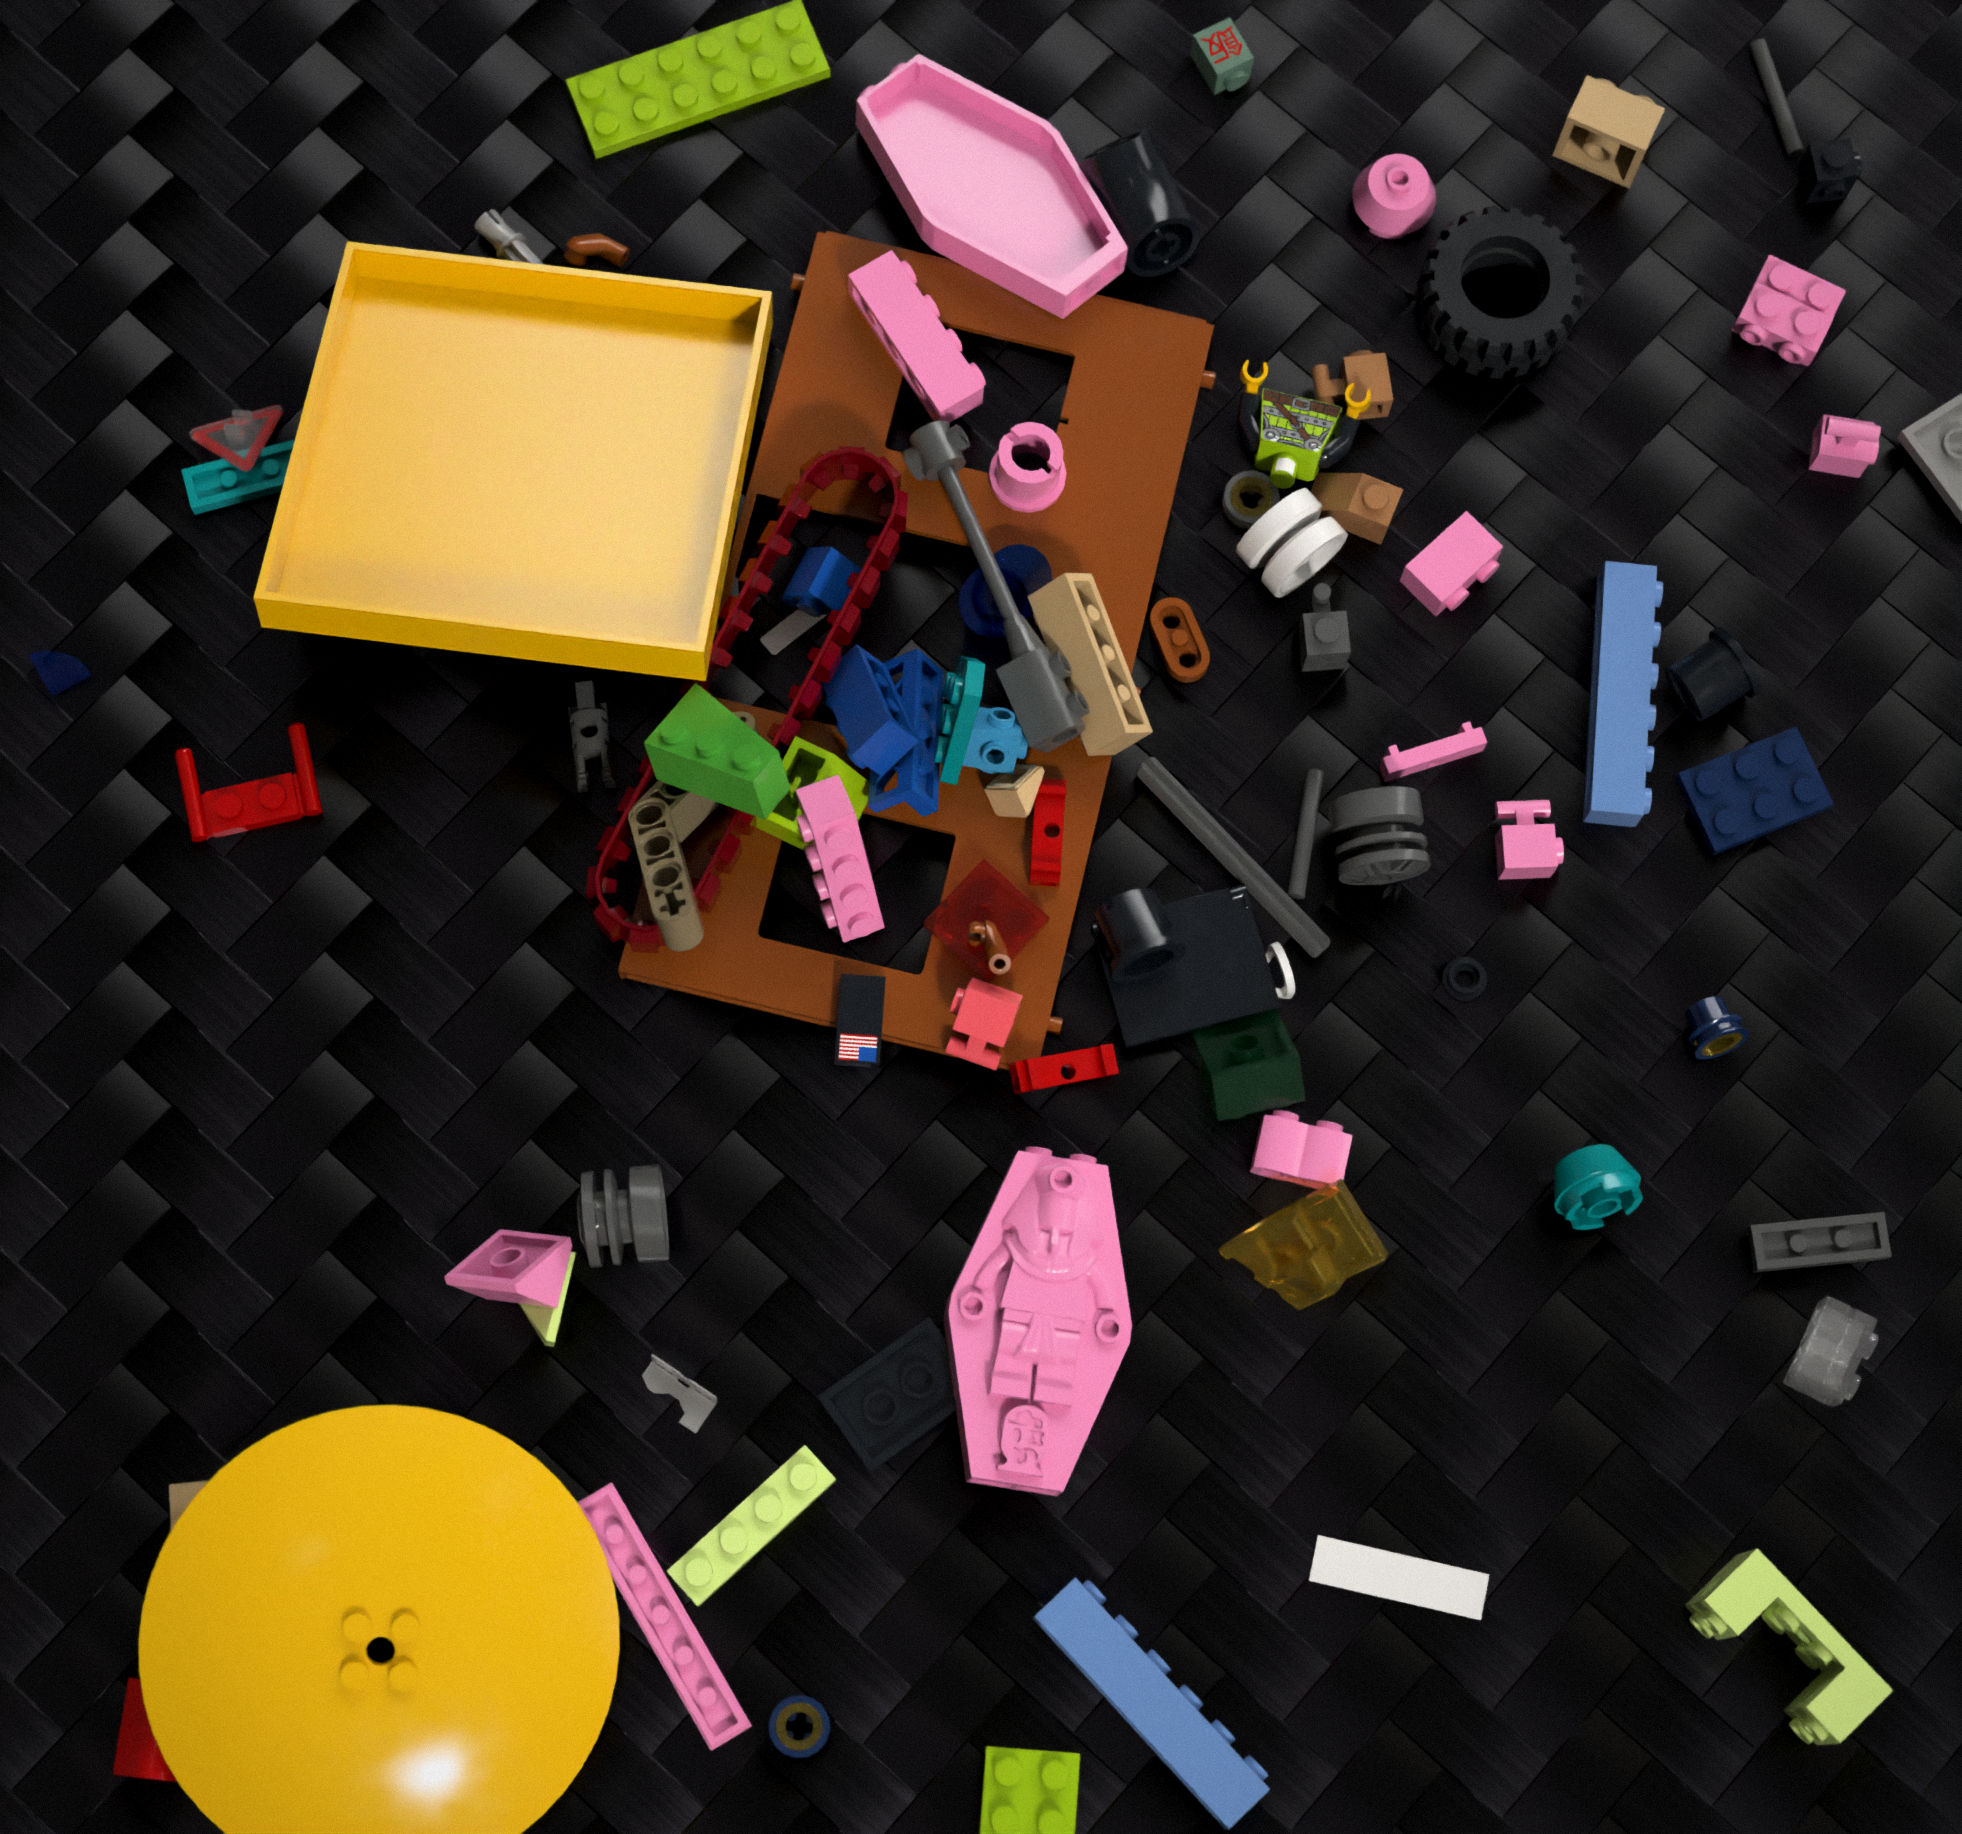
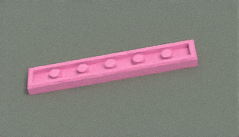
M609 1483L579 1501L578 1504L592 1525L606 1556L611 1577L710 1750L713 1751L752 1727L613 1483Z

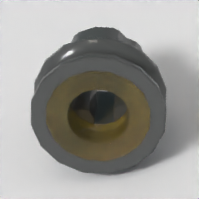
M1254 470L1240 472L1233 476L1226 485L1222 500L1224 512L1229 520L1240 529H1250L1257 520L1279 502L1278 487L1270 482L1269 476L1262 472ZM1244 502L1249 505L1255 502L1257 503V508H1246L1242 503Z

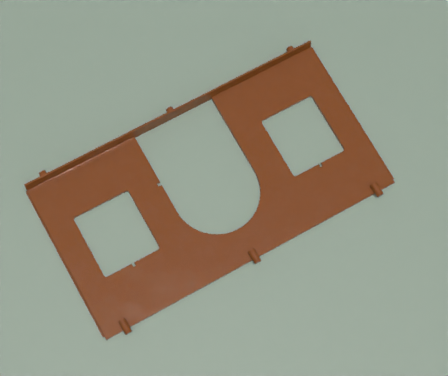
M831 231L826 233L817 232L806 276L794 273L791 290L801 292L729 557L718 617L731 593L756 496L779 502L789 483L798 484L801 466L818 452L826 454L831 450H838L839 446L865 447L866 452L872 453L877 458L884 456L901 474L900 490L908 493L906 532L971 548L942 481H929L926 478L922 481L917 480L908 469L903 453L889 450L885 446L903 374L849 295L848 274L892 250L900 262L905 260L911 266L917 278L915 285L923 296L928 294L933 299L940 313L938 319L943 326L1073 357L1074 363L1060 420L1067 421L1068 423H1059L1056 435L1061 440L1064 452L1063 460L1067 472L1064 490L1057 501L1041 511L1031 513L1014 511L1002 504L992 492L989 473L963 467L957 474L994 557L1015 571L1033 593L1063 573H1092L1130 674H1132L1199 388L1212 389L1216 372L1204 370L1214 325L1207 324V320L1094 294L1068 316L1061 319L953 260ZM1048 466L1047 473L1049 474L1052 469ZM857 480L833 481L823 491L818 489L807 502L812 507L811 510L883 527L886 520L879 518L880 504L888 502L882 493L876 495L869 488L868 483ZM718 619L715 634H718L720 632L718 626ZM1136 687L1138 695L1140 697L1141 688ZM714 697L732 713L743 711L754 716L760 736L769 744L773 740L767 736V733L772 724L781 725L786 716L784 713ZM813 720L800 721V724H802L801 739L835 754L869 781L870 768L861 769L851 761L845 751L848 748L847 743L834 725ZM1079 736L1049 753L1030 748L1028 744L1025 759L1017 758L1016 764L1043 766L1045 771L1043 778L1066 780L1059 887L1029 885L1034 804L1029 815L1025 818L996 815L984 789L1000 773L989 774L981 771L979 768L962 766L957 785L939 782L938 811L924 817L905 801L877 813L869 808L867 804L863 814L939 831L955 837V844L940 904L948 905V909L938 908L924 969L918 975L760 937L758 932L782 840L755 826L751 836L741 834L739 839L742 842V853L731 874L721 873L719 879L722 883V892L711 913H700L704 928L702 941L696 947L681 952L673 951L667 946H662L659 948V953L632 952L630 944L625 943L618 969L620 979H631L837 1029L841 974L886 977L881 1040L959 1058L945 1053L951 1036L968 1041L970 1035L953 1030L957 1015L949 1012L958 987L966 990L973 977L1023 995L1004 1048L987 1042V1049L1002 1054L997 1068L1010 1071L1009 1064L1013 1062L1041 1057L1046 1033L1059 1035L1063 1018L1052 1016L1051 1011L1112 755L1088 756L1085 747L1080 742ZM940 763V767H939V780H940V772H941V763ZM897 773L893 775L884 787V792L897 788ZM720 804L681 842L690 880L692 878H702L713 857L707 852L712 839L721 840L733 818L727 813L729 806ZM1047 828L1044 831L1050 838H1055L1059 835L1055 828ZM643 877L633 915L628 914L629 916L625 921L638 925L639 920H651L653 925H655L657 922L652 912ZM984 919L996 924L1011 959L1010 969L1006 973L998 975L991 972L983 945L972 946L969 944L967 937L968 925L972 921L984 922Z

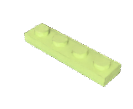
M804 1445L670 1567L667 1573L699 1607L836 1481V1478Z

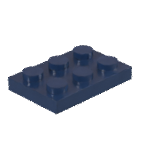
M1797 726L1682 771L1675 777L1711 856L1826 811L1834 805Z

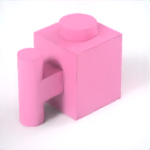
M1824 414L1813 430L1808 470L1859 478L1869 464L1873 465L1876 461L1881 426L1875 425L1874 422Z
M1549 800L1496 801V819H1513L1514 824L1502 825L1495 836L1498 880L1551 878L1558 864L1563 863V840L1561 837H1556L1555 824H1534V818L1550 817L1551 806Z

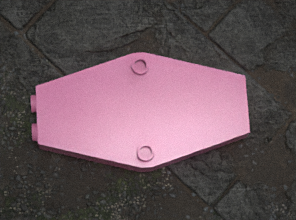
M920 54L907 63L898 64L887 78L876 86L871 85L861 92L856 102V126L920 238L932 250L1061 319H1064L1124 272L1128 250L1126 243L1062 136L1048 121Z

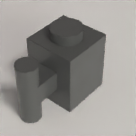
M1325 583L1315 586L1308 606L1309 613L1302 615L1297 630L1302 672L1345 669L1351 653L1347 612H1331L1329 600L1331 589Z

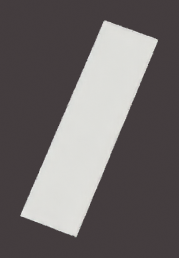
M1318 1535L1309 1581L1481 1620L1490 1574Z

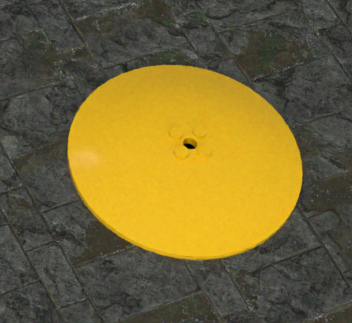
M389 1404L362 1405L332 1410L299 1420L281 1428L243 1450L223 1466L200 1489L178 1518L161 1549L149 1580L142 1608L139 1632V1673L143 1701L153 1735L175 1778L196 1806L226 1834H521L538 1820L565 1792L584 1765L598 1739L609 1710L616 1682L620 1649L619 1614L615 1588L606 1556L592 1525L578 1502L562 1482L535 1456L517 1443L483 1424L456 1414L426 1407ZM376 1637L388 1638L394 1644L395 1653L386 1662H375L367 1654L366 1647L368 1643Z

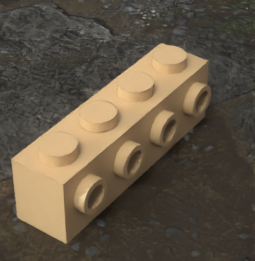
M1063 573L1029 595L1028 600L1033 610V618L1036 625L1040 628L1046 647L1051 649L1052 654L1058 651L1063 653L1071 666L1072 675L1064 679L1069 692L1078 690L1089 706V714L1081 717L1085 730L1079 735L1080 742L1085 747L1088 756L1116 755L1153 733L1092 573Z

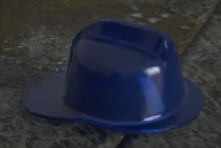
M1023 544L1009 545L993 555L1020 615H1023L1026 619L1033 613L1028 596L1053 580L1052 570L1045 555L1036 548ZM979 567L961 587L958 599L960 615L967 627L978 635L988 638L1004 636V620Z

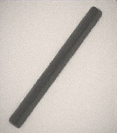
M1155 757L1146 759L1138 767L1136 774L1141 781L1241 884H1245L1249 893L1311 957L1315 958L1321 955L1331 943L1330 938Z

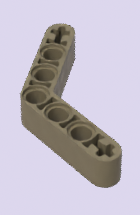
M743 711L733 712L734 715L760 735L754 716ZM657 781L634 804L628 814V819L652 912L662 938L669 949L681 952L696 947L704 937V928L681 842L721 803Z

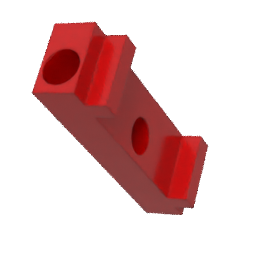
M1042 778L1033 810L1029 885L1059 887L1066 780ZM1047 828H1055L1059 835L1055 838H1050L1044 831Z
M1113 1044L1031 1058L1009 1064L1015 1094L1119 1074ZM1063 1066L1069 1072L1068 1079H1065L1061 1074Z

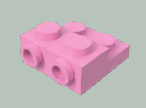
M1769 254L1732 331L1740 334L1750 344L1763 345L1778 352L1788 362L1809 366L1834 319L1833 317L1846 290Z

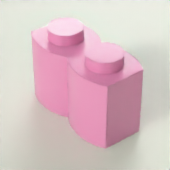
M1274 1110L1272 1115H1264L1260 1121L1250 1172L1271 1179L1293 1182L1302 1186L1337 1193L1342 1188L1353 1135L1344 1133L1342 1125L1330 1121H1317L1316 1126L1307 1125L1299 1122V1115L1288 1111Z

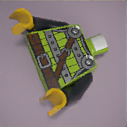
M1249 360L1244 363L1240 372V379L1246 385L1245 393H1240L1237 429L1247 450L1254 453V466L1258 470L1270 472L1269 480L1274 486L1286 489L1294 485L1295 479L1312 481L1315 479L1319 469H1328L1348 454L1360 424L1357 417L1359 413L1366 411L1371 404L1370 389L1366 393V398L1362 402L1357 403L1350 399L1354 392L1355 383L1350 384L1345 391L1347 410L1345 415H1342L1343 407L1263 388L1262 395H1258V387L1267 377L1268 366L1263 361L1261 377L1253 378L1247 372Z

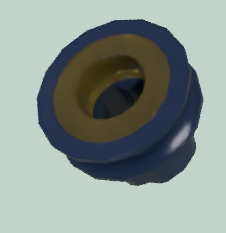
M1712 996L1702 999L1689 1007L1685 1012L1693 1030L1688 1037V1043L1696 1047L1694 1054L1700 1060L1712 1059L1727 1054L1738 1048L1749 1036L1748 1030L1741 1027L1742 1017L1737 1014H1730L1722 997Z
M804 1695L790 1696L781 1701L772 1711L769 1720V1734L775 1747L783 1754L794 1758L809 1757L819 1752L827 1742L830 1733V1720L825 1708L814 1698ZM803 1713L806 1714V1722L813 1724L812 1733H805L802 1741H796L794 1732L787 1730L788 1721H796L797 1714Z

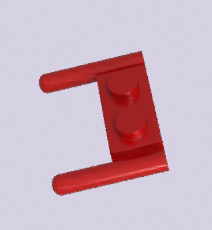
M294 722L288 726L296 768L295 774L290 772L206 791L203 795L200 792L192 750L184 747L175 752L193 842H201L210 837L219 838L302 819V816H315L323 812L306 729L303 723Z

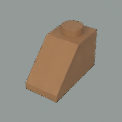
M1318 473L1310 492L1323 505L1319 519L1331 516L1345 531L1381 545L1403 489L1364 473Z

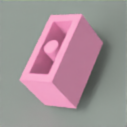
M1466 511L1405 566L1400 582L1436 617L1446 607L1450 611L1456 609L1469 595L1470 592L1467 588L1478 579L1481 583H1484L1495 573L1500 566L1497 559L1503 546Z

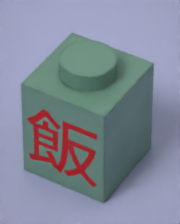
M1230 17L1193 34L1190 55L1214 95L1225 89L1228 91L1236 90L1248 81L1251 76L1254 57Z

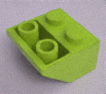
M795 736L782 761L790 790L765 820L756 816L755 819L756 828L804 850V846L809 845L810 841L806 843L803 841L797 825L796 816L802 815L796 789L839 775L855 811L857 821H859L868 804L869 781L835 754Z

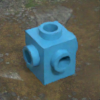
M979 707L962 766L979 768L981 771L989 774L1006 773L1013 775L1017 758L1025 759L1028 741L1024 732H1022L1016 714L1001 707L992 709Z

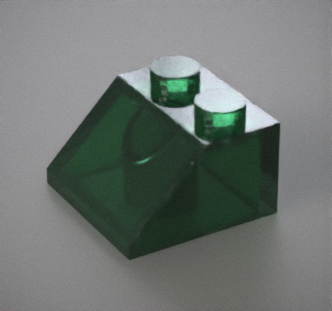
M1277 1010L1191 1032L1207 1097L1218 1121L1239 1119L1247 1114L1272 1108L1280 1109L1292 1103L1305 1101L1300 1056Z

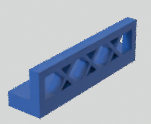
M917 648L883 663L886 665L890 676L903 672V676L895 687L919 742L883 776L870 769L868 807L875 813L904 801L923 817L938 811L940 763L934 762L938 737L941 736L938 724L942 708L943 670ZM897 773V788L884 792V787L893 775Z

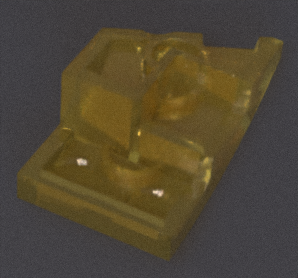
M1342 1178L1270 1215L1237 1235L1219 1249L1220 1254L1227 1260L1232 1257L1255 1273V1280L1267 1288L1276 1290L1282 1299L1298 1310L1336 1294L1348 1277L1383 1262L1388 1256L1387 1250Z

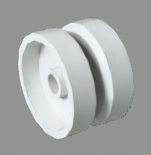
M1307 488L1293 492L1269 509L1244 534L1235 551L1249 568L1258 569L1264 567L1261 581L1277 598L1289 594L1314 576L1340 550L1348 536L1347 532L1331 516L1319 519L1323 505Z

